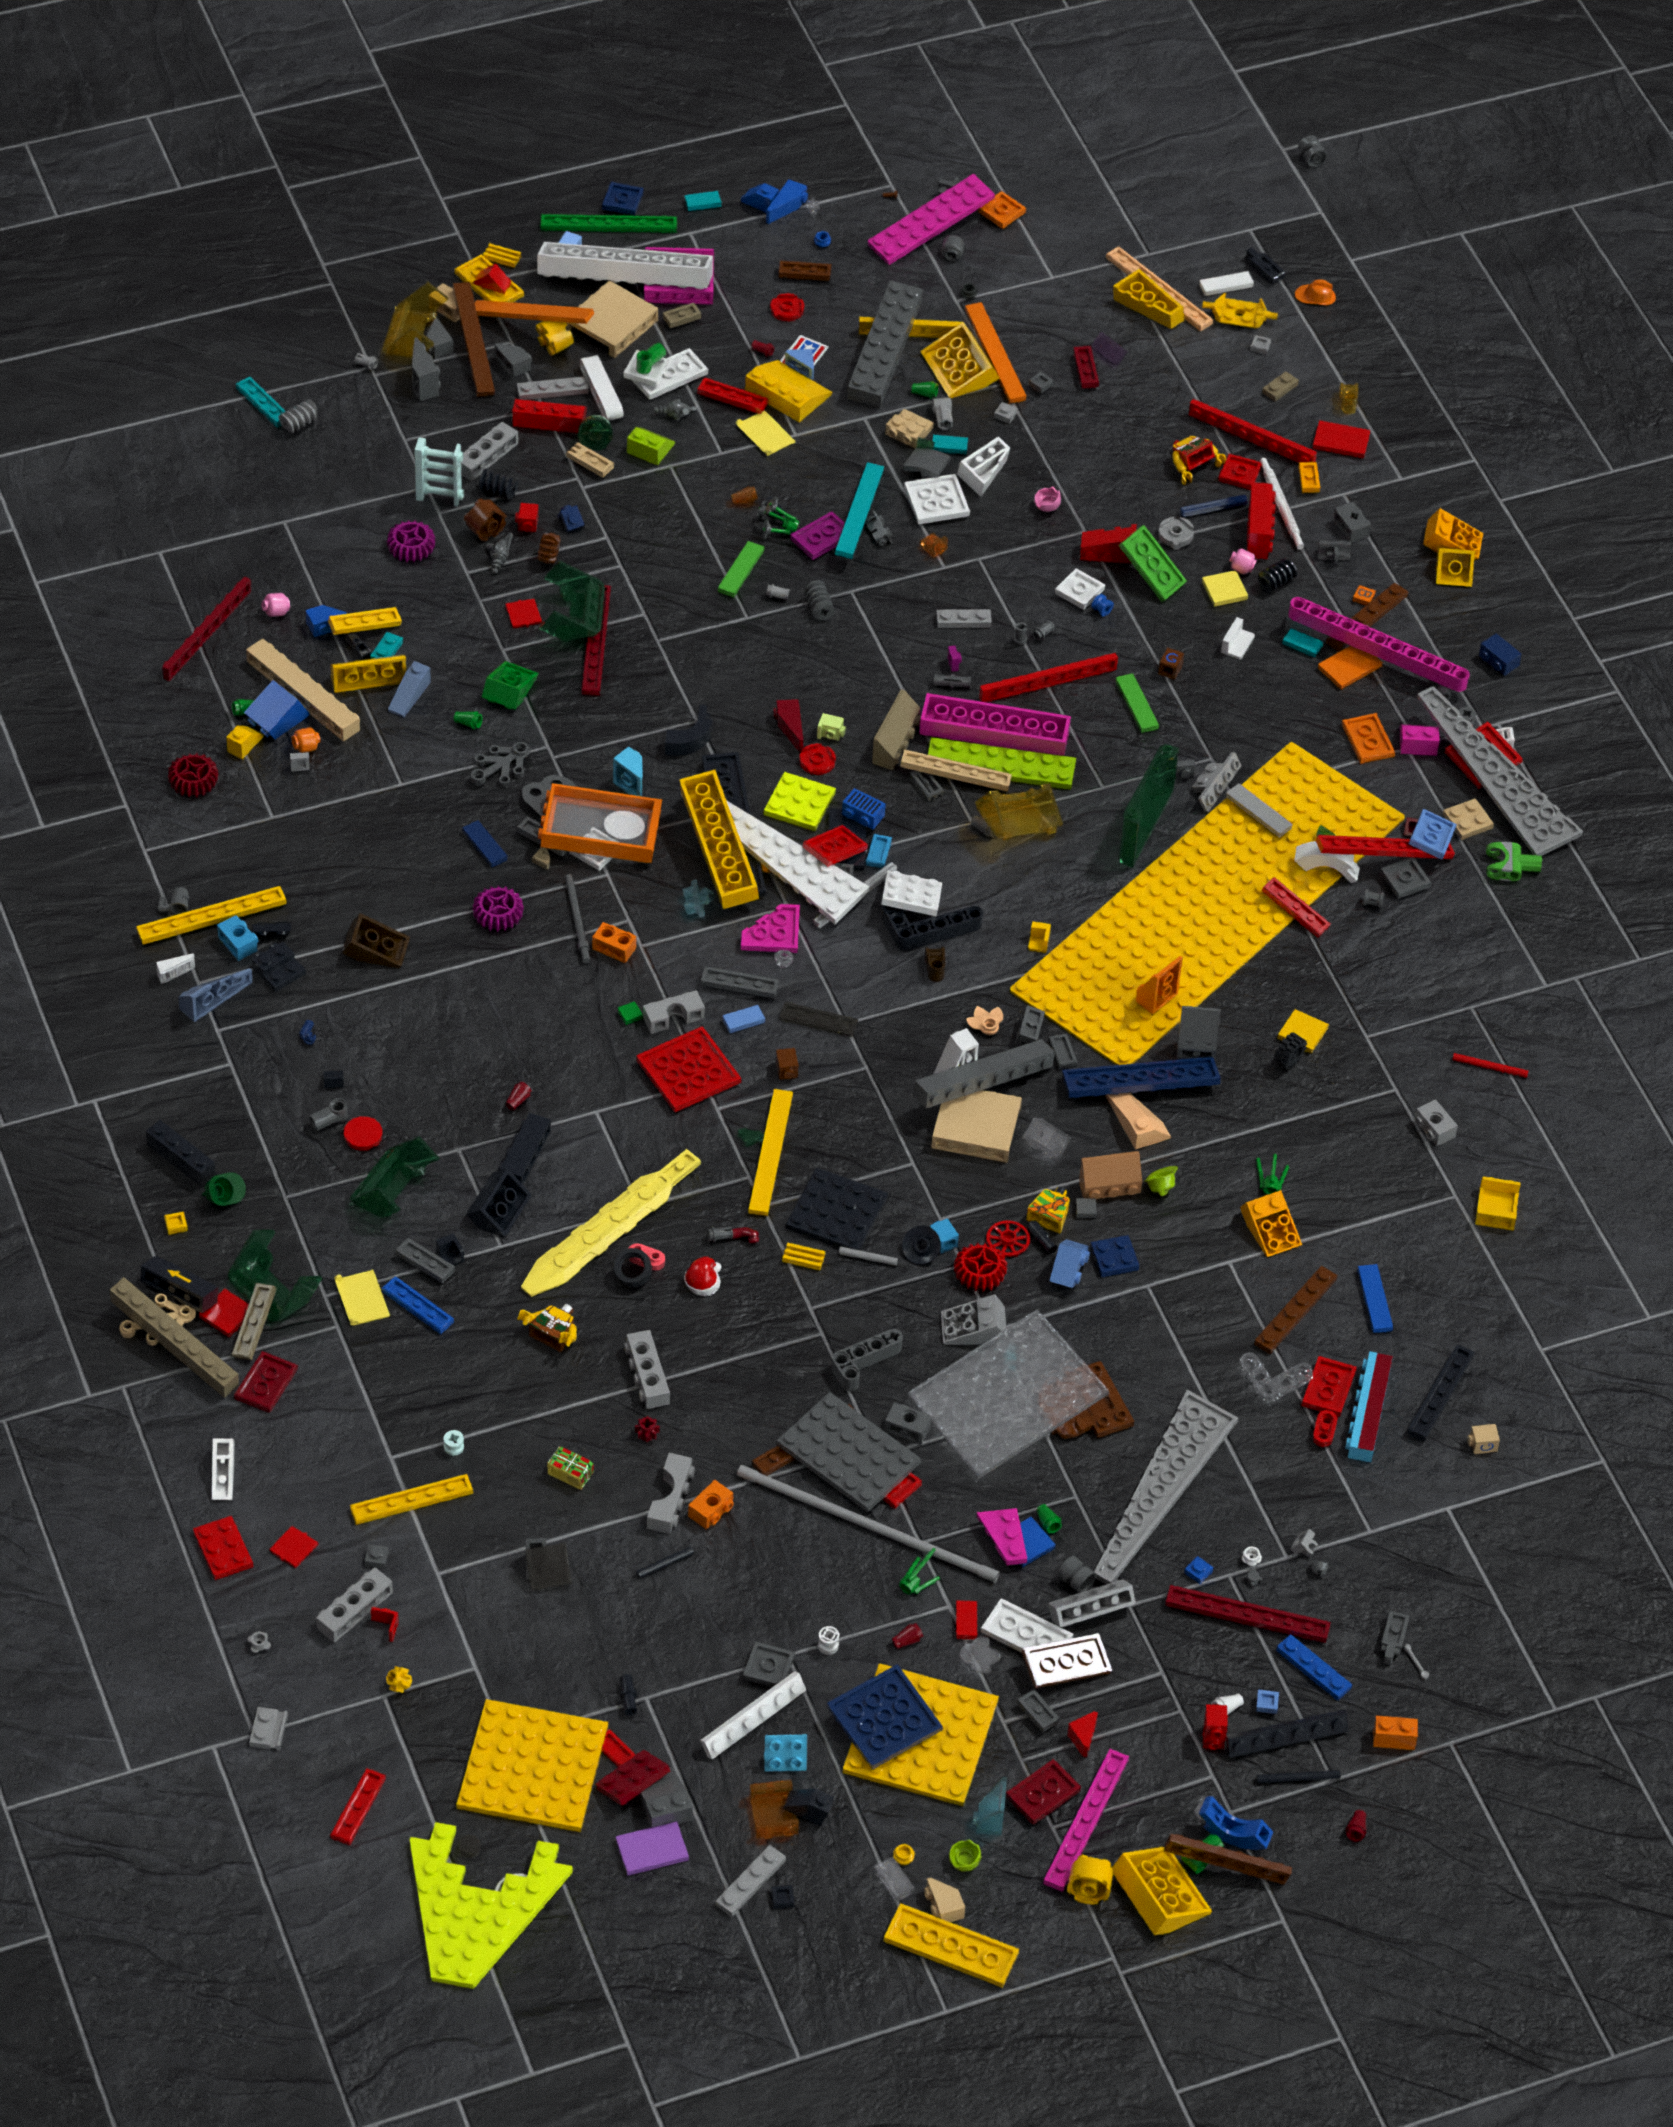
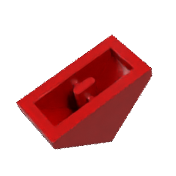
M495 263L481 270L474 279L473 284L505 294L512 282Z
M1098 1712L1087 1714L1068 1725L1067 1735L1080 1754L1086 1758L1095 1731Z

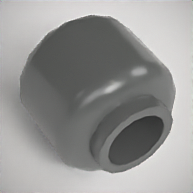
M955 235L947 236L942 243V256L949 261L960 259L964 250L963 240Z

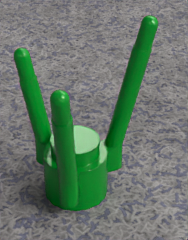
M1273 1154L1271 1175H1268L1265 1179L1260 1158H1256L1260 1189L1267 1195L1281 1190L1289 1169V1165H1286L1280 1180H1278L1277 1176H1275L1277 1154Z
M935 1548L931 1549L918 1566L920 1557L915 1559L899 1583L903 1592L908 1595L914 1592L917 1595L921 1590L940 1579L937 1576L919 1586L920 1579L917 1576L918 1572L936 1551Z

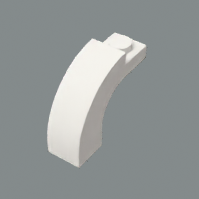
M1316 841L1296 847L1294 861L1305 871L1319 866H1327L1338 870L1350 883L1358 880L1359 866L1353 861L1354 855L1321 853Z

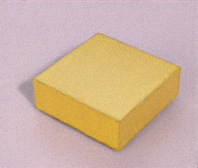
M184 1212L164 1215L168 1235L188 1231Z

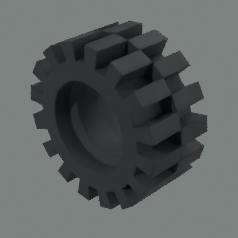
M1291 1032L1279 1044V1048L1276 1049V1054H1274V1060L1286 1069L1293 1068V1065H1296L1297 1061H1300L1301 1055L1304 1054L1303 1051L1307 1048V1041L1296 1033Z

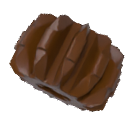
M553 533L543 534L538 551L539 561L553 564L556 561L561 541L560 536Z

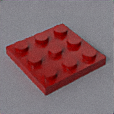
M1489 722L1476 729L1485 736V739L1490 744L1493 743L1515 766L1522 763L1523 758ZM1451 744L1445 748V753L1478 789L1483 788Z

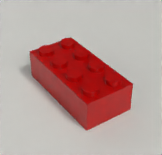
M1251 483L1248 507L1247 551L1253 553L1255 559H1268V553H1272L1273 542H1270V540H1274V529H1271V527H1274L1275 517L1272 516V514L1275 515V504H1272V502H1275L1276 491H1273V484Z

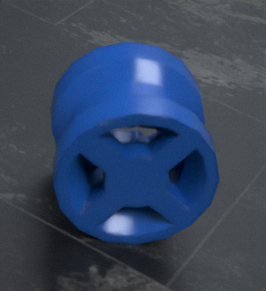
M1099 594L1091 604V608L1095 611L1098 610L1099 614L1103 617L1107 616L1114 607V603L1111 600H1107L1103 594Z

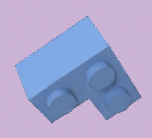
M1067 1239L1061 1242L1050 1281L1071 1288L1079 1284L1082 1276L1079 1270L1089 1260V1246Z

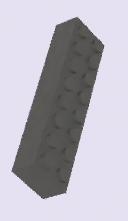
M889 281L849 382L847 399L881 408L921 306L923 289Z

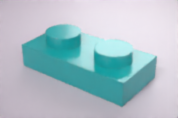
M386 632L370 655V659L394 656L403 644V637Z

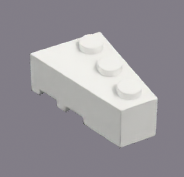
M967 1028L950 1035L934 1074L978 1060L979 1043Z

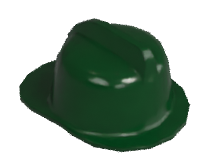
M236 1173L220 1174L212 1177L207 1182L202 1196H206L209 1202L218 1206L235 1204L243 1199L246 1185L241 1176Z

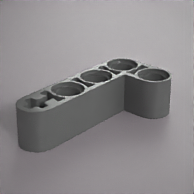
M890 1329L835 1352L832 1358V1372L842 1388L846 1391H855L859 1387V1370L899 1354L902 1350V1332L897 1329Z

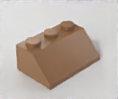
M1139 1151L1082 1158L1079 1184L1083 1198L1099 1199L1141 1193L1142 1173Z

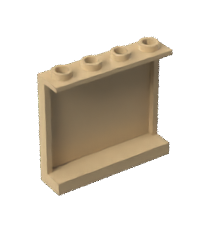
M609 281L601 286L595 294L591 295L588 300L578 306L579 308H593L595 314L588 323L566 322V330L569 331L573 327L579 329L608 346L609 355L616 358L658 321V308Z
M981 1090L941 1103L932 1136V1148L1007 1163L1018 1114L1021 1111L1022 1098Z

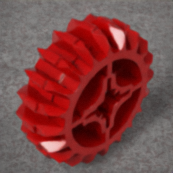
M977 1242L976 1246L969 1244L968 1248L963 1247L962 1251L958 1252L954 1261V1272L957 1280H960L961 1285L967 1284L968 1289L974 1287L975 1292L978 1288H981L984 1292L985 1288L992 1290L993 1286L998 1287L1000 1282H1003L1004 1276L1007 1273V1262L1004 1254H1001L1000 1249L994 1250L993 1245L988 1247L986 1242L984 1245H979Z

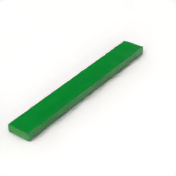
M541 214V230L677 233V217Z

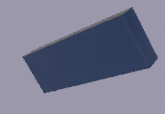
M479 820L462 827V832L491 868L508 860L505 852Z

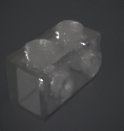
M1033 1118L1023 1136L1028 1141L1027 1144L1035 1149L1040 1148L1043 1150V1154L1051 1159L1053 1157H1061L1072 1138L1042 1118Z

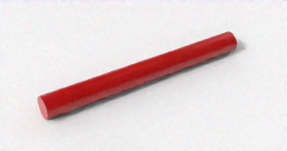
M1454 1053L1452 1059L1453 1061L1527 1078L1529 1072L1528 1070Z

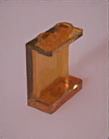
M792 1780L750 1784L749 1797L757 1839H770L776 1836L788 1837L799 1834V1820L797 1816L783 1809L789 1792L793 1791Z

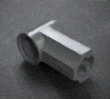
M336 1098L330 1102L328 1107L309 1115L314 1129L318 1131L333 1123H344L347 1121L349 1116L347 1103L344 1099Z

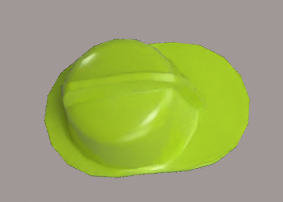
M1169 1166L1151 1173L1144 1182H1147L1153 1193L1159 1192L1161 1196H1164L1168 1193V1190L1175 1187V1172L1178 1170V1167Z

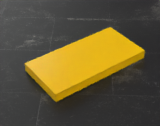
M482 254L454 269V273L464 282H470L471 288L485 301L514 302L524 296V291L513 281H511L512 284L505 294L474 285L473 281L479 272L493 265Z

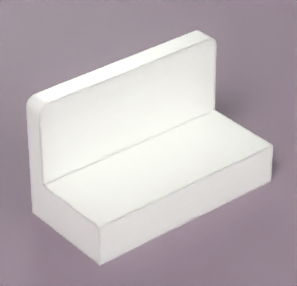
M1236 617L1222 641L1221 653L1239 660L1242 659L1255 637V634L1242 629L1243 619Z

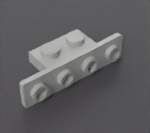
M1231 752L1224 763H1209L1193 784L1192 789L1194 793H1202L1198 800L1204 812L1210 811L1240 769L1241 763L1235 752Z

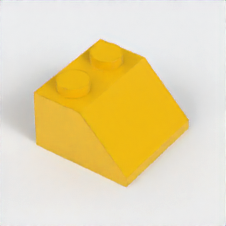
M1438 548L1436 584L1472 587L1475 551Z

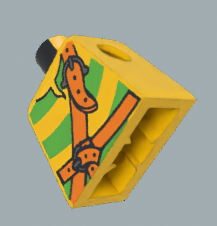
M1057 1187L1055 1191L1044 1189L1028 1207L1027 1221L1036 1220L1040 1226L1060 1234L1069 1210L1070 1199L1066 1197V1189L1063 1187Z

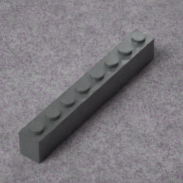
M1040 1039L915 1080L913 1096L925 1108H929L1053 1067L1055 1051Z

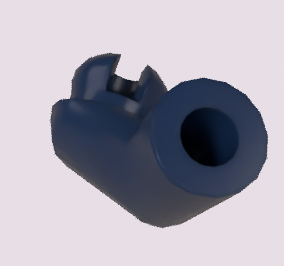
M306 1020L299 1032L303 1042L309 1045L313 1044L316 1040V1035L313 1036V1032H311L314 1026L311 1020Z

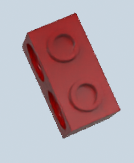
M1206 1704L1203 1722V1748L1212 1750L1224 1749L1228 1728L1227 1705Z

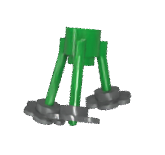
M776 496L768 502L767 506H765L766 501L762 502L756 519L761 515L767 514L782 521L781 527L784 529L771 528L769 521L765 519L762 533L764 540H766L767 535H770V532L783 533L789 536L790 532H796L799 520H796V517L777 507L778 498ZM774 510H776L777 512H779V513H781L782 515H784L785 518H783V517H781V516H779V515H777V514H775V513H772V512H773Z

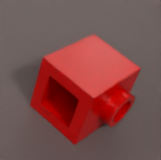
M521 503L520 510L516 512L515 523H518L519 531L536 532L539 504Z

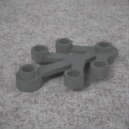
M517 742L513 747L490 746V756L476 755L475 764L477 766H484L486 763L495 764L485 770H473L471 772L472 783L476 786H481L487 777L502 768L499 785L501 787H508L510 785V762L516 759L513 776L515 778H522L524 776L523 759L529 756V747L524 742ZM500 754H509L506 757L499 756Z

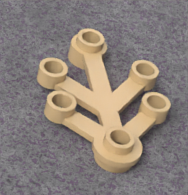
M158 1294L155 1297V1304L173 1311L167 1314L181 1326L184 1323L191 1322L196 1316L195 1309L185 1304L179 1306L167 1300L164 1294ZM125 1320L120 1324V1334L124 1338H131L135 1335L136 1330L143 1329L137 1323L130 1320ZM148 1333L146 1336L147 1343L151 1346L156 1345L158 1341L156 1339L150 1340L149 1338L152 1336Z

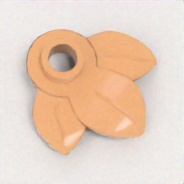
M977 1006L974 1011V1017H969L966 1021L971 1028L981 1030L986 1035H993L999 1030V1024L1003 1020V1013L999 1007L994 1008L989 1013Z

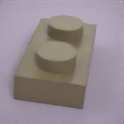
M693 302L663 312V319L670 328L701 319V312Z
M1285 371L1263 387L1262 393L1273 401H1277L1295 388L1299 380Z

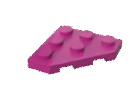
M780 904L771 914H766L758 919L755 925L745 928L742 931L741 950L798 953L800 905Z

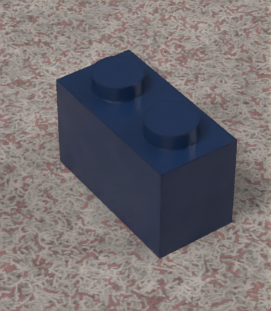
M1497 633L1481 643L1479 656L1503 676L1520 666L1522 654Z

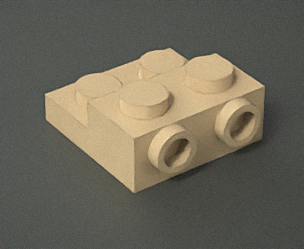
M903 409L899 415L895 414L886 424L885 434L916 448L933 429L934 423Z

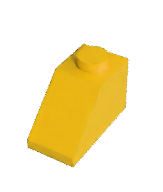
M236 726L226 737L227 752L243 759L264 735L249 726Z

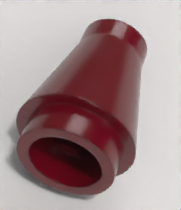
M524 1082L515 1084L505 1105L514 1111L516 1107L531 1096V1088Z
M917 1623L908 1624L891 1640L895 1648L899 1649L920 1642V1639L924 1636Z
M1362 1810L1354 1812L1352 1819L1346 1827L1345 1831L1350 1840L1358 1842L1366 1836V1813Z

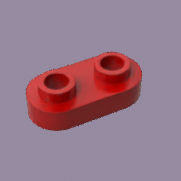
M1324 1410L1318 1414L1313 1441L1320 1447H1327L1333 1441L1337 1425V1415L1334 1412Z

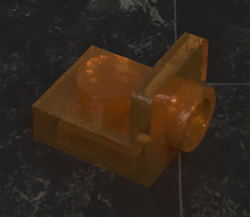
M932 533L920 540V546L933 558L947 550L948 538L946 536L939 538L936 534Z

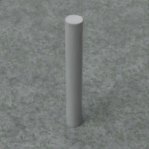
M840 1247L839 1250L840 1255L897 1266L898 1258L845 1247Z

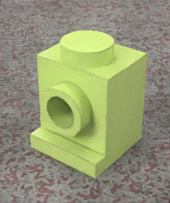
M823 713L817 728V738L825 737L839 741L840 737H844L846 726H843L844 718Z

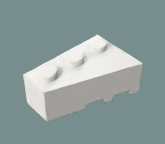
M997 437L960 462L957 475L981 497L1006 463L1010 447Z

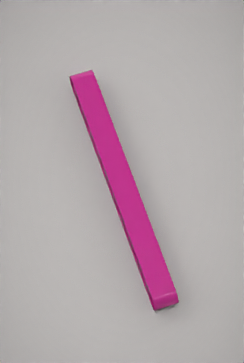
M1295 597L1291 599L1288 613L1290 619L1454 691L1462 692L1466 690L1469 672L1465 668L1304 598Z

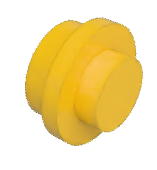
M901 1844L895 1848L893 1858L898 1864L907 1865L914 1860V1850L909 1845Z

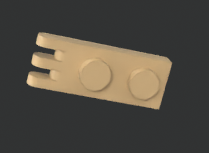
M576 443L570 451L566 452V456L601 477L607 475L614 468L612 461L580 443Z

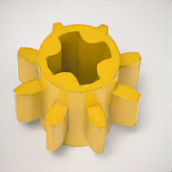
M395 1666L394 1670L388 1672L386 1682L391 1685L389 1690L404 1693V1690L411 1686L412 1676L408 1674L409 1669Z

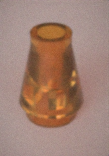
M747 486L731 494L733 505L754 503L755 500H758L754 486Z

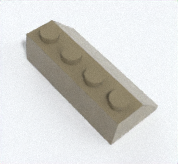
M900 690L873 743L872 764L893 770L895 765L900 763L902 752L904 749L907 750L909 739H913L916 726H920L921 708L905 690Z

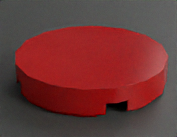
M784 293L777 295V298L771 300L770 311L775 318L781 321H794L803 315L805 305L802 299L797 298V295Z
M818 743L810 744L802 749L799 763L804 771L814 775H822L834 768L836 756L835 752L828 746L825 747Z
M360 1116L353 1118L344 1128L345 1142L348 1143V1146L358 1151L370 1150L371 1147L378 1146L382 1140L383 1132L380 1123L370 1117Z

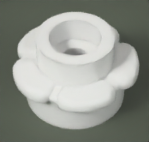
M1248 1547L1243 1551L1241 1558L1249 1566H1255L1261 1562L1262 1556L1256 1547Z

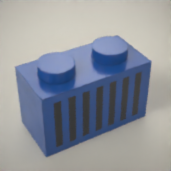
M854 788L842 802V815L863 826L874 829L885 816L886 804Z

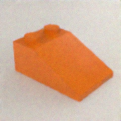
M1179 956L1159 973L1154 974L1149 981L1138 987L1136 1002L1151 1014H1154L1178 995L1183 958Z

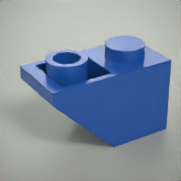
M321 605L306 610V623L313 636L316 637L332 632L328 623L329 616L347 613Z

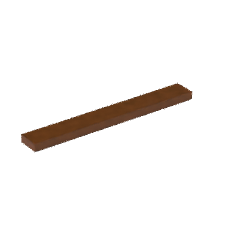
M470 282L453 283L452 288L477 396L494 395L495 389Z

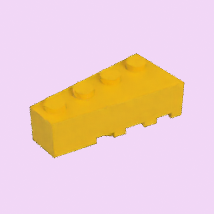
M1140 269L1113 285V299L1169 329L1184 321V307Z

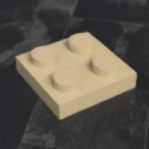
M1476 799L1443 810L1445 819L1457 824L1454 831L1461 840L1493 829L1494 823Z

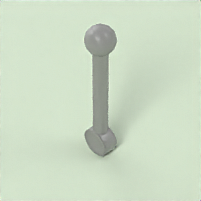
M1405 1644L1403 1646V1650L1405 1652H1408L1411 1659L1421 1672L1420 1677L1423 1680H1427L1429 1678V1673L1423 1670L1422 1666L1420 1665V1663L1414 1656L1413 1652L1411 1651V1646L1409 1644Z

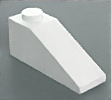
M213 1439L212 1500L233 1499L234 1439Z

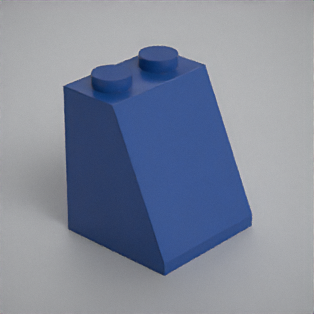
M274 680L244 712L248 717L247 721L253 727H260L259 731L264 736L268 737L270 735L273 739H277L310 715L297 698Z

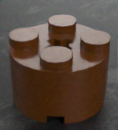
M478 499L474 507L463 519L466 522V526L480 540L488 541V537H496L506 525L504 519L507 516L493 501Z

